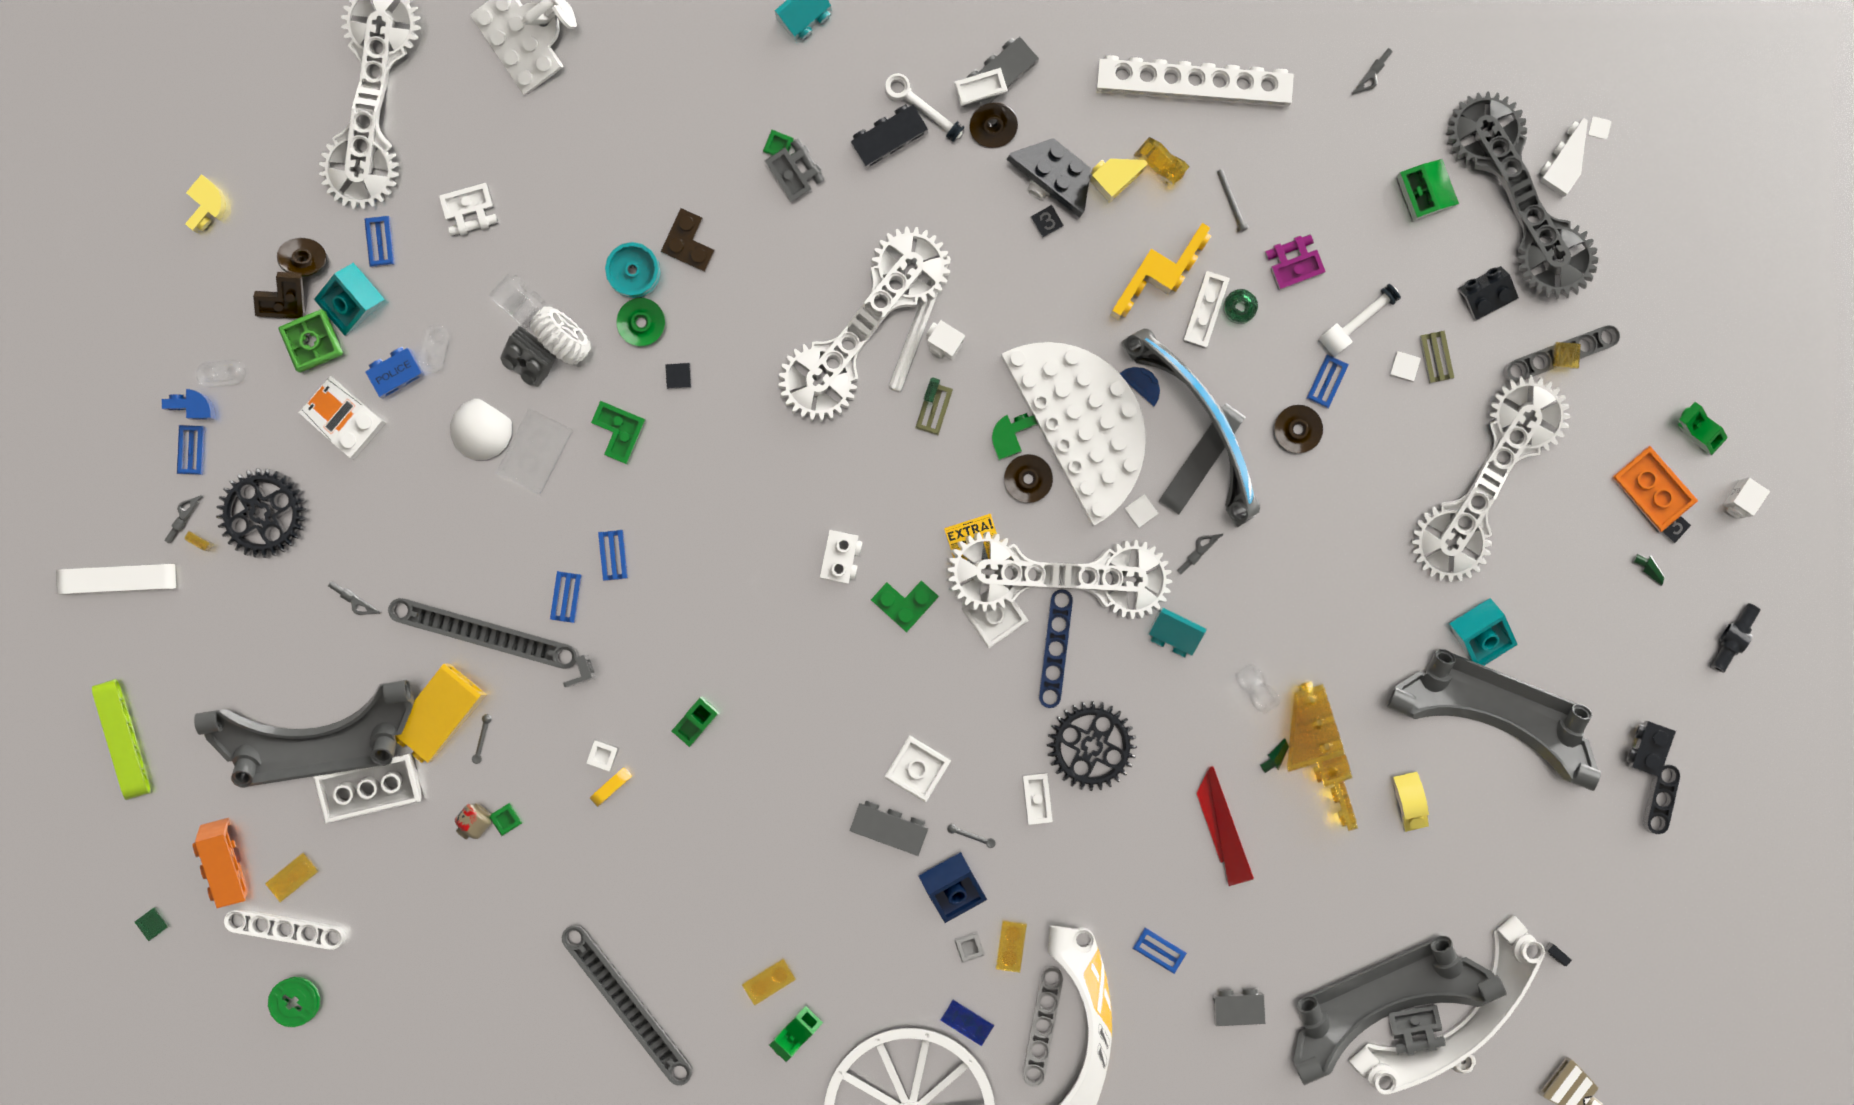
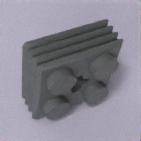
M518 326L512 335L509 336L500 359L504 367L520 374L526 384L539 387V384L545 380V377L547 378L556 356L550 353L547 348H544V345L531 333Z

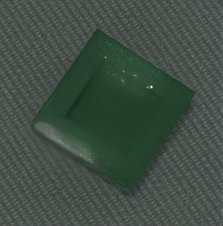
M934 377L930 379L923 398L924 402L933 404L940 384L939 379Z
M156 907L135 921V924L148 942L170 927Z

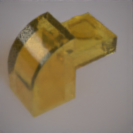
M1151 137L1134 154L1138 160H1145L1148 163L1146 168L1167 185L1169 183L1174 185L1182 179L1186 170L1190 167L1184 160L1172 155L1161 142Z

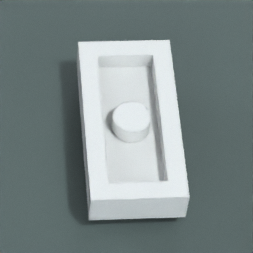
M1047 773L1023 776L1028 825L1053 822Z

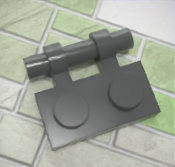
M799 138L790 143L795 150L791 155L784 147L764 160L790 202L812 189L807 182L809 178L812 177L816 184L824 180L820 172L822 169L818 163H814L808 154L810 152L806 145L803 146ZM798 159H801L807 168L803 173H801L795 163Z
M1437 1005L1389 1013L1388 1017L1393 1039L1404 1038L1403 1044L1395 1045L1397 1055L1403 1053L1412 1055L1415 1054V1051L1426 1049L1434 1051L1437 1050V1047L1446 1046L1444 1036L1435 1038L1433 1033L1442 1031ZM1425 1034V1040L1413 1042L1412 1036Z

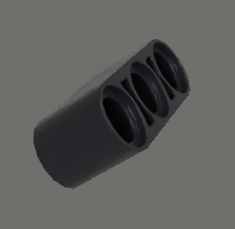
M1664 764L1662 770L1663 772L1667 768L1670 769L1672 772L1670 781L1665 782L1662 779V773L1660 777L1653 775L1643 826L1648 832L1653 834L1665 833L1670 825L1680 781V772L1673 765ZM1663 792L1667 797V801L1664 805L1659 806L1656 797L1659 793ZM1658 816L1661 819V826L1654 830L1651 826V820Z

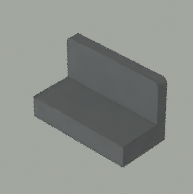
M589 655L575 658L581 677L564 682V688L596 678Z

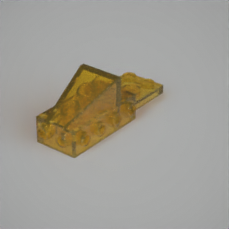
M1312 681L1298 685L1299 690L1294 692L1287 761L1288 772L1317 764V767H1314L1317 782H1323L1324 787L1334 784V787L1330 790L1334 803L1340 802L1342 810L1338 811L1342 827L1347 826L1348 831L1358 829L1357 820L1344 781L1352 779L1353 776L1324 684L1322 682L1313 685ZM1309 696H1312L1315 701L1311 702ZM1320 720L1322 725L1318 726L1317 721ZM1324 744H1328L1329 749L1326 750Z

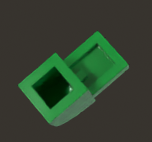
M1697 402L1687 407L1679 418L1678 427L1682 432L1711 456L1728 438L1724 429L1711 420L1703 407Z
M1027 413L1014 418L1015 422L1012 424L1008 415H1006L996 423L992 433V445L998 461L1022 452L1015 434L1037 426L1034 415L1028 416Z
M805 1006L775 1036L769 1046L787 1062L817 1031L823 1022Z

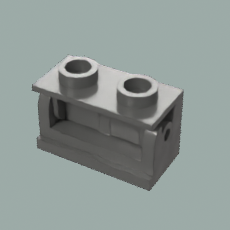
M1243 989V993L1234 994L1233 990H1219V994L1213 995L1215 999L1214 1023L1216 1026L1266 1024L1264 994L1262 992L1258 993V989Z

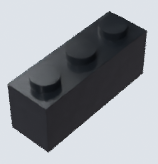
M907 104L899 107L894 111L896 115L889 119L883 117L874 123V128L867 132L863 129L852 136L854 140L851 141V146L865 169L870 168L928 133V128L914 104L909 107Z

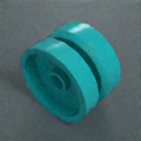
M635 242L621 244L612 250L606 261L605 272L607 280L612 288L623 297L631 299L643 298L652 293L659 284L661 276L659 261L653 252L643 244ZM636 266L637 272L635 274H630L628 272V269H633Z

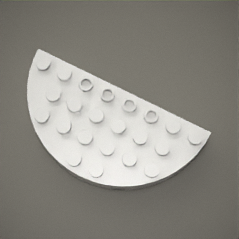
M1053 342L1033 343L1002 353L1001 358L1032 415L1035 416L1042 434L1093 527L1110 516L1125 501L1132 491L1142 468L1146 444L1145 426L1140 406L1133 391L1119 372L1099 356L1076 346Z

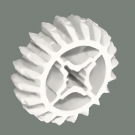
M544 306L533 316L530 327L534 336L557 359H561L563 362L571 365H577L588 355V352L591 350V344L587 335L564 313L553 307Z

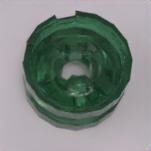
M1245 289L1232 291L1223 303L1225 317L1234 324L1249 322L1258 310L1256 297ZM1239 302L1245 305V309L1242 312L1235 308Z

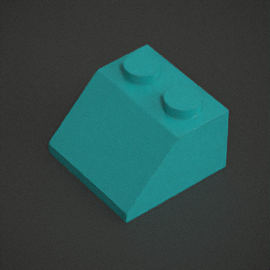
M786 0L774 11L778 22L796 41L799 37L801 39L806 38L813 31L811 27L817 22L822 24L831 16L832 6L828 0Z
M354 262L334 273L314 298L315 302L321 309L326 311L327 316L344 336L348 335L373 314L385 300Z
M1491 598L1449 623L1457 641L1469 660L1483 666L1518 645L1505 614Z
M1162 607L1159 609L1147 635L1152 637L1151 642L1161 647H1164L1166 643L1174 647L1172 652L1185 658L1187 654L1193 656L1207 629Z

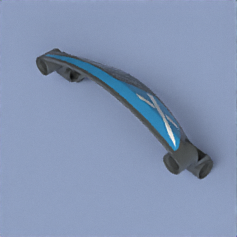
M1141 329L1128 336L1121 343L1132 361L1135 360L1136 363L1159 368L1177 377L1188 386L1213 421L1229 456L1230 487L1225 504L1227 507L1226 511L1236 527L1254 518L1260 511V503L1254 496L1249 473L1236 437L1218 402L1185 364L1156 339L1151 330Z

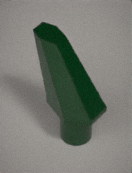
M1636 554L1633 563L1642 566L1643 572L1662 586L1665 577L1653 557L1650 555L1646 558Z
M1285 738L1268 754L1270 759L1260 765L1265 773L1274 767L1279 770L1289 748Z

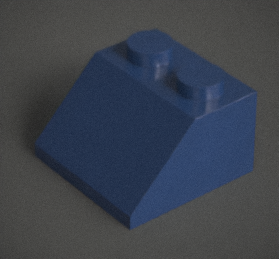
M961 852L918 876L944 923L987 900Z

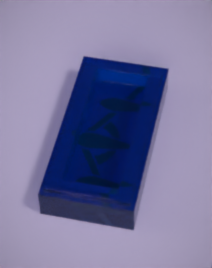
M954 999L940 1019V1021L980 1046L983 1045L995 1026Z

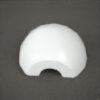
M473 399L463 403L454 413L450 423V437L455 448L463 456L473 460H488L498 456L508 446L512 436L511 419L480 399Z

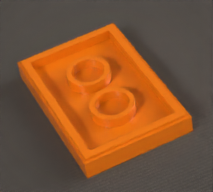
M1651 446L1646 448L1612 477L1660 533L1698 502L1697 498Z

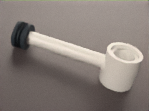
M896 73L887 79L885 93L888 98L893 101L905 99L910 104H914L918 110L948 132L946 137L950 136L952 142L962 136L965 126L961 127L958 125V121L955 124L951 123L913 94L906 76ZM893 82H901L904 85V90L901 93H895L891 90L890 86Z
M1387 284V287L1381 289L1383 295L1342 328L1337 323L1319 338L1333 357L1353 342L1349 337L1352 332L1388 302L1394 305L1397 300L1401 299L1395 287Z

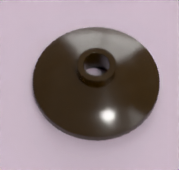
M994 102L984 104L975 110L970 118L969 128L973 139L977 143L985 147L997 148L1008 144L1014 138L1018 129V121L1010 107ZM992 119L997 120L995 124L989 123V121Z
M295 238L280 246L277 252V262L285 272L302 273V277L310 276L319 272L324 267L326 252L318 242L312 239Z
M1292 405L1278 415L1274 426L1275 437L1278 443L1287 451L1305 453L1315 448L1320 442L1323 435V423L1318 413L1312 408L1305 405ZM1295 425L1302 427L1301 434L1294 432L1293 428Z
M1025 454L1016 457L1009 463L1005 471L1004 483L1007 491L1014 499L1024 503H1033L1043 499L1049 493L1053 483V474L1050 466L1044 459L1036 455ZM1029 474L1033 477L1032 483L1027 484L1024 482L1025 475Z

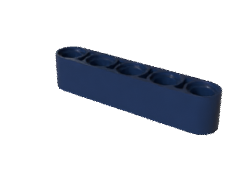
M1064 589L1055 591L1050 598L1038 695L1040 704L1046 708L1056 707L1060 703L1073 605L1071 593ZM1063 593L1068 597V604L1065 607H1058L1056 605L1055 597L1057 594ZM1058 617L1065 621V628L1060 632L1052 628V621ZM1052 642H1059L1062 645V653L1060 655L1054 656L1049 652V645ZM1050 666H1056L1059 669V677L1055 680H1050L1046 676V670ZM1052 690L1056 693L1057 698L1053 704H1046L1044 702L1043 694L1045 691Z

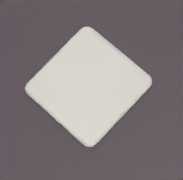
M1593 117L1589 135L1607 139L1611 121Z

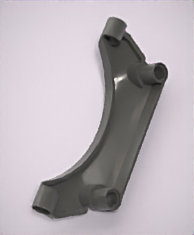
M1438 649L1435 652L1426 673L1418 671L1396 685L1389 699L1387 708L1413 719L1430 716H1456L1480 721L1501 729L1538 752L1564 780L1588 790L1594 791L1600 780L1601 771L1597 770L1590 742L1583 737L1584 730L1592 717V712L1589 708L1453 654L1446 649Z
M408 680L380 684L370 700L354 714L341 721L317 728L286 729L267 726L248 720L226 709L197 713L194 717V724L199 735L204 734L206 740L227 762H233L234 769L231 776L233 784L246 788L267 783L389 765L393 760L397 744L395 735L402 734L413 708L414 699Z
M1439 936L1421 946L1301 998L1296 1006L1305 1029L1298 1033L1294 1057L1296 1070L1304 1086L1331 1074L1338 1059L1348 1045L1368 1027L1389 1016V1013L1433 1003H1457L1481 1007L1506 996L1505 988L1498 975H1494L1492 971L1467 957L1459 959L1452 940L1447 936Z

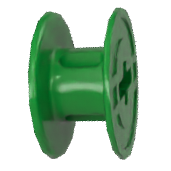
M291 977L280 981L272 988L268 996L270 1015L277 1023L285 1027L304 1025L316 1016L320 1008L318 989L311 981L303 977ZM286 996H288L291 999L297 997L298 1001L296 1003H298L301 1007H299L298 1005L292 1007L290 1005L292 1001L288 999Z

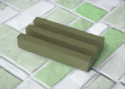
M1445 330L1420 335L1429 383L1455 378ZM1437 337H1440L1447 375H1444ZM1427 339H1431L1438 377H1434Z
M933 382L929 383L915 429L939 435L953 391L952 388ZM935 388L938 390L927 425L924 426L922 425L932 390ZM942 391L947 393L936 428L934 429L931 428Z

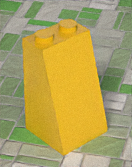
M444 663L415 699L402 734L395 735L396 742L402 747L406 745L413 750L412 755L421 763L424 761L432 762L487 694L451 664Z

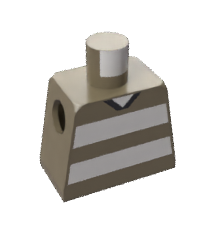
M1568 1057L1539 1093L1557 1105H1603V1103L1593 1097L1598 1090V1086Z

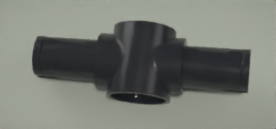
M1748 603L1738 621H1734V623H1730L1726 627L1720 638L1722 649L1712 664L1714 669L1725 673L1733 657L1739 653L1742 654L1746 650L1753 637L1750 634L1752 631L1751 626L1761 611L1760 608Z

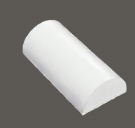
M410 753L393 757L392 762L386 766L313 776L325 824L421 801L419 777Z

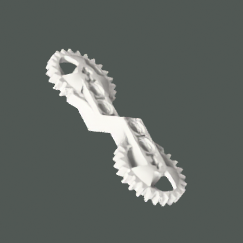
M349 0L352 5L343 6L348 11V14L341 16L342 19L347 20V24L342 25L341 28L348 29L349 31L343 37L352 38L348 47L356 54L360 62V80L352 106L350 122L341 133L332 138L335 145L331 143L326 145L330 152L321 153L326 158V161L319 162L320 166L325 167V170L320 172L319 175L326 176L327 178L322 182V185H330L327 194L334 191L336 193L334 201L343 198V206L351 201L352 209L356 208L358 203H360L362 209H365L367 201L372 207L376 205V199L380 202L384 201L382 193L390 195L392 192L388 186H396V183L391 178L399 176V173L393 171V168L399 166V163L391 161L396 156V153L388 154L392 145L380 130L379 117L392 65L407 55L405 46L408 48L414 47L410 39L416 40L419 38L413 32L421 29L420 26L415 25V21L421 19V17L414 16L413 12L418 10V7H410L413 0H400L393 13L387 11V8L394 0ZM352 15L368 17L367 22L352 21ZM382 16V21L386 22V25L380 29V24L376 23V19H380ZM395 22L410 24V29L395 28ZM380 31V34L385 33V36H383V35H376V36H374V33H377V32ZM375 40H379L383 44V51L381 53H377L373 49V42ZM372 64L380 68L379 77L371 75L370 66ZM361 115L369 117L370 125L368 127H363L360 124L359 118ZM358 139L366 141V151H360L357 148L356 143ZM360 161V168L364 169V172L358 175V170H355L354 167L359 165ZM330 162L344 163L345 170L331 168ZM373 168L388 171V176L372 175ZM347 179L353 181L344 193L340 191Z
M905 227L904 234H901L896 229L895 237L888 233L886 235L888 242L880 240L879 245L882 249L875 248L874 254L878 257H873L871 263L877 265L870 269L872 278L871 294L842 333L829 341L812 342L810 350L804 344L802 346V353L794 349L793 354L795 358L791 356L786 357L789 365H781V369L786 373H779L778 378L784 380V382L779 383L778 388L785 389L780 394V397H788L785 406L793 404V414L800 410V418L803 419L806 414H809L811 422L815 416H818L820 422H823L824 415L826 414L832 420L834 411L841 415L842 410L840 406L848 408L849 403L846 399H854V395L849 391H856L857 389L856 385L851 384L858 380L856 370L857 355L885 317L898 308L916 307L918 299L925 304L926 296L933 300L935 298L934 291L941 293L942 288L939 284L946 285L948 281L943 276L950 274V270L944 268L949 266L950 261L943 260L947 256L948 251L940 252L943 243H934L936 235L929 239L927 238L928 230H925L920 235L918 227L915 228L913 233H910L909 228ZM913 239H917L915 252H911ZM889 246L903 255L899 261L895 260L886 251ZM911 263L915 264L914 269L911 268L905 277L903 273L906 266ZM922 271L935 282L933 287L918 278ZM897 280L901 283L902 288L894 290L890 287L889 282ZM881 298L886 302L887 306L885 308H878L875 306L874 300ZM845 340H850L855 347L852 350H846L842 347L841 343ZM831 358L836 359L839 362V367L831 369L827 366L826 361ZM795 362L809 370L807 377L803 376L793 366ZM822 372H824L826 375L823 377L821 385L814 386V379L818 380ZM804 387V388L799 389V390H797V391H795V392H793V393H790V391H792V390H795V389ZM829 388H832L842 398L840 402L835 401L826 394ZM813 396H817L815 411L811 410Z
M1530 375L1528 382H1525L1523 377L1520 376L1519 384L1516 385L1513 380H1510V389L1502 386L1504 394H1495L1499 403H1491V406L1497 409V411L1490 412V416L1496 418L1490 422L1494 436L1493 448L1468 493L1462 498L1441 503V511L1432 507V516L1425 512L1426 522L1418 520V525L1421 529H1414V534L1418 535L1419 538L1412 539V543L1419 546L1413 549V553H1421L1416 561L1417 563L1425 561L1422 569L1431 568V577L1438 572L1440 581H1442L1445 575H1448L1450 582H1452L1453 577L1456 575L1462 581V574L1466 573L1471 578L1472 569L1480 572L1478 563L1486 565L1483 555L1488 556L1491 553L1485 547L1492 546V541L1485 540L1492 536L1488 523V513L1509 472L1519 460L1528 456L1540 455L1542 446L1549 451L1548 443L1552 442L1557 445L1558 442L1555 437H1564L1560 429L1569 427L1567 423L1563 422L1564 419L1570 418V414L1563 413L1564 410L1569 408V405L1561 404L1566 397L1565 395L1557 396L1560 391L1559 387L1551 390L1552 381L1543 385L1542 377L1537 382H1534L1532 375ZM1528 386H1533V402H1527ZM1507 398L1520 405V407L1516 411L1503 402L1504 399ZM1554 400H1557V403L1541 410V408H1543L1544 406L1550 404ZM1531 410H1534V416L1536 418L1528 419L1526 426L1529 429L1526 430V428L1523 425H1521L1526 420L1524 412H1531ZM1542 419L1557 428L1554 433L1540 425ZM1514 430H1520L1524 434L1523 438L1518 442L1510 439V434ZM1501 451H1507L1510 453V459L1506 462H1500L1497 460V454ZM1480 495L1485 499V503L1480 507L1472 505V498ZM1450 513H1454L1450 520ZM1463 516H1468L1472 519V523L1468 527H1461L1458 524L1459 519ZM1427 525L1442 532L1440 539L1425 529ZM1453 528H1455L1459 532L1458 536L1456 537V543L1458 545H1451V547H1448L1447 539L1452 540L1454 538L1456 532L1455 530H1453ZM1465 547L1469 548L1479 555L1478 558L1475 560L1462 552ZM1439 549L1438 551L1432 553V554L1429 555L1428 557L1425 556L1426 554H1428V553H1430V552H1433V551ZM1449 556H1454V571H1449Z
M984 532L982 539L980 533H975L974 540L971 536L965 537L967 544L962 541L957 543L960 550H951L955 558H947L952 567L945 568V571L952 573V576L946 578V581H953L954 583L949 590L958 591L954 598L964 597L962 605H968L971 602V609L976 610L979 605L980 611H986L987 605L990 611L996 610V604L999 607H1005L1004 600L1012 603L1020 593L1032 587L1082 589L1091 593L1097 598L1102 607L1112 605L1110 613H1115L1119 610L1118 617H1124L1127 613L1128 619H1134L1136 613L1137 618H1143L1144 612L1147 615H1152V608L1155 610L1160 609L1158 601H1167L1163 593L1171 592L1165 586L1172 583V580L1166 579V575L1172 571L1164 569L1169 562L1160 561L1163 553L1154 554L1155 546H1150L1147 549V542H1141L1138 545V540H1132L1131 544L1128 541H1122V547L1119 544H1114V551L1110 548L1105 549L1097 559L1087 564L1044 563L1026 558L1015 544L1006 546L1008 538H1003L999 541V534H994L991 538L990 532ZM986 541L990 544V559L982 560L983 543ZM1132 549L1137 550L1138 567H1129ZM961 555H963L964 557H966V558H967L968 560H970L972 563H970V562H968L967 560L961 558ZM1157 565V569L1146 573V571L1150 570L1151 568ZM1008 566L1013 570V577L1010 580L1004 575V571ZM985 568L986 570L996 571L995 574L985 575L981 574V569ZM1031 568L1035 569L1037 573L1034 581H1031L1028 577V571ZM1085 570L1090 574L1088 583H1084L1081 577ZM1107 572H1111L1114 578L1110 585L1105 581ZM972 577L973 580L960 586L959 583ZM1123 577H1134L1136 582L1123 581ZM980 584H989L986 602H981ZM1137 591L1135 608L1130 610L1128 609V592Z

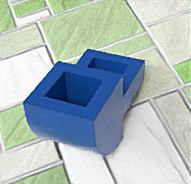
M186 389V399L181 394L169 395V399H162V409L166 411L186 410L187 419L215 420V409L212 402L207 396L195 390Z

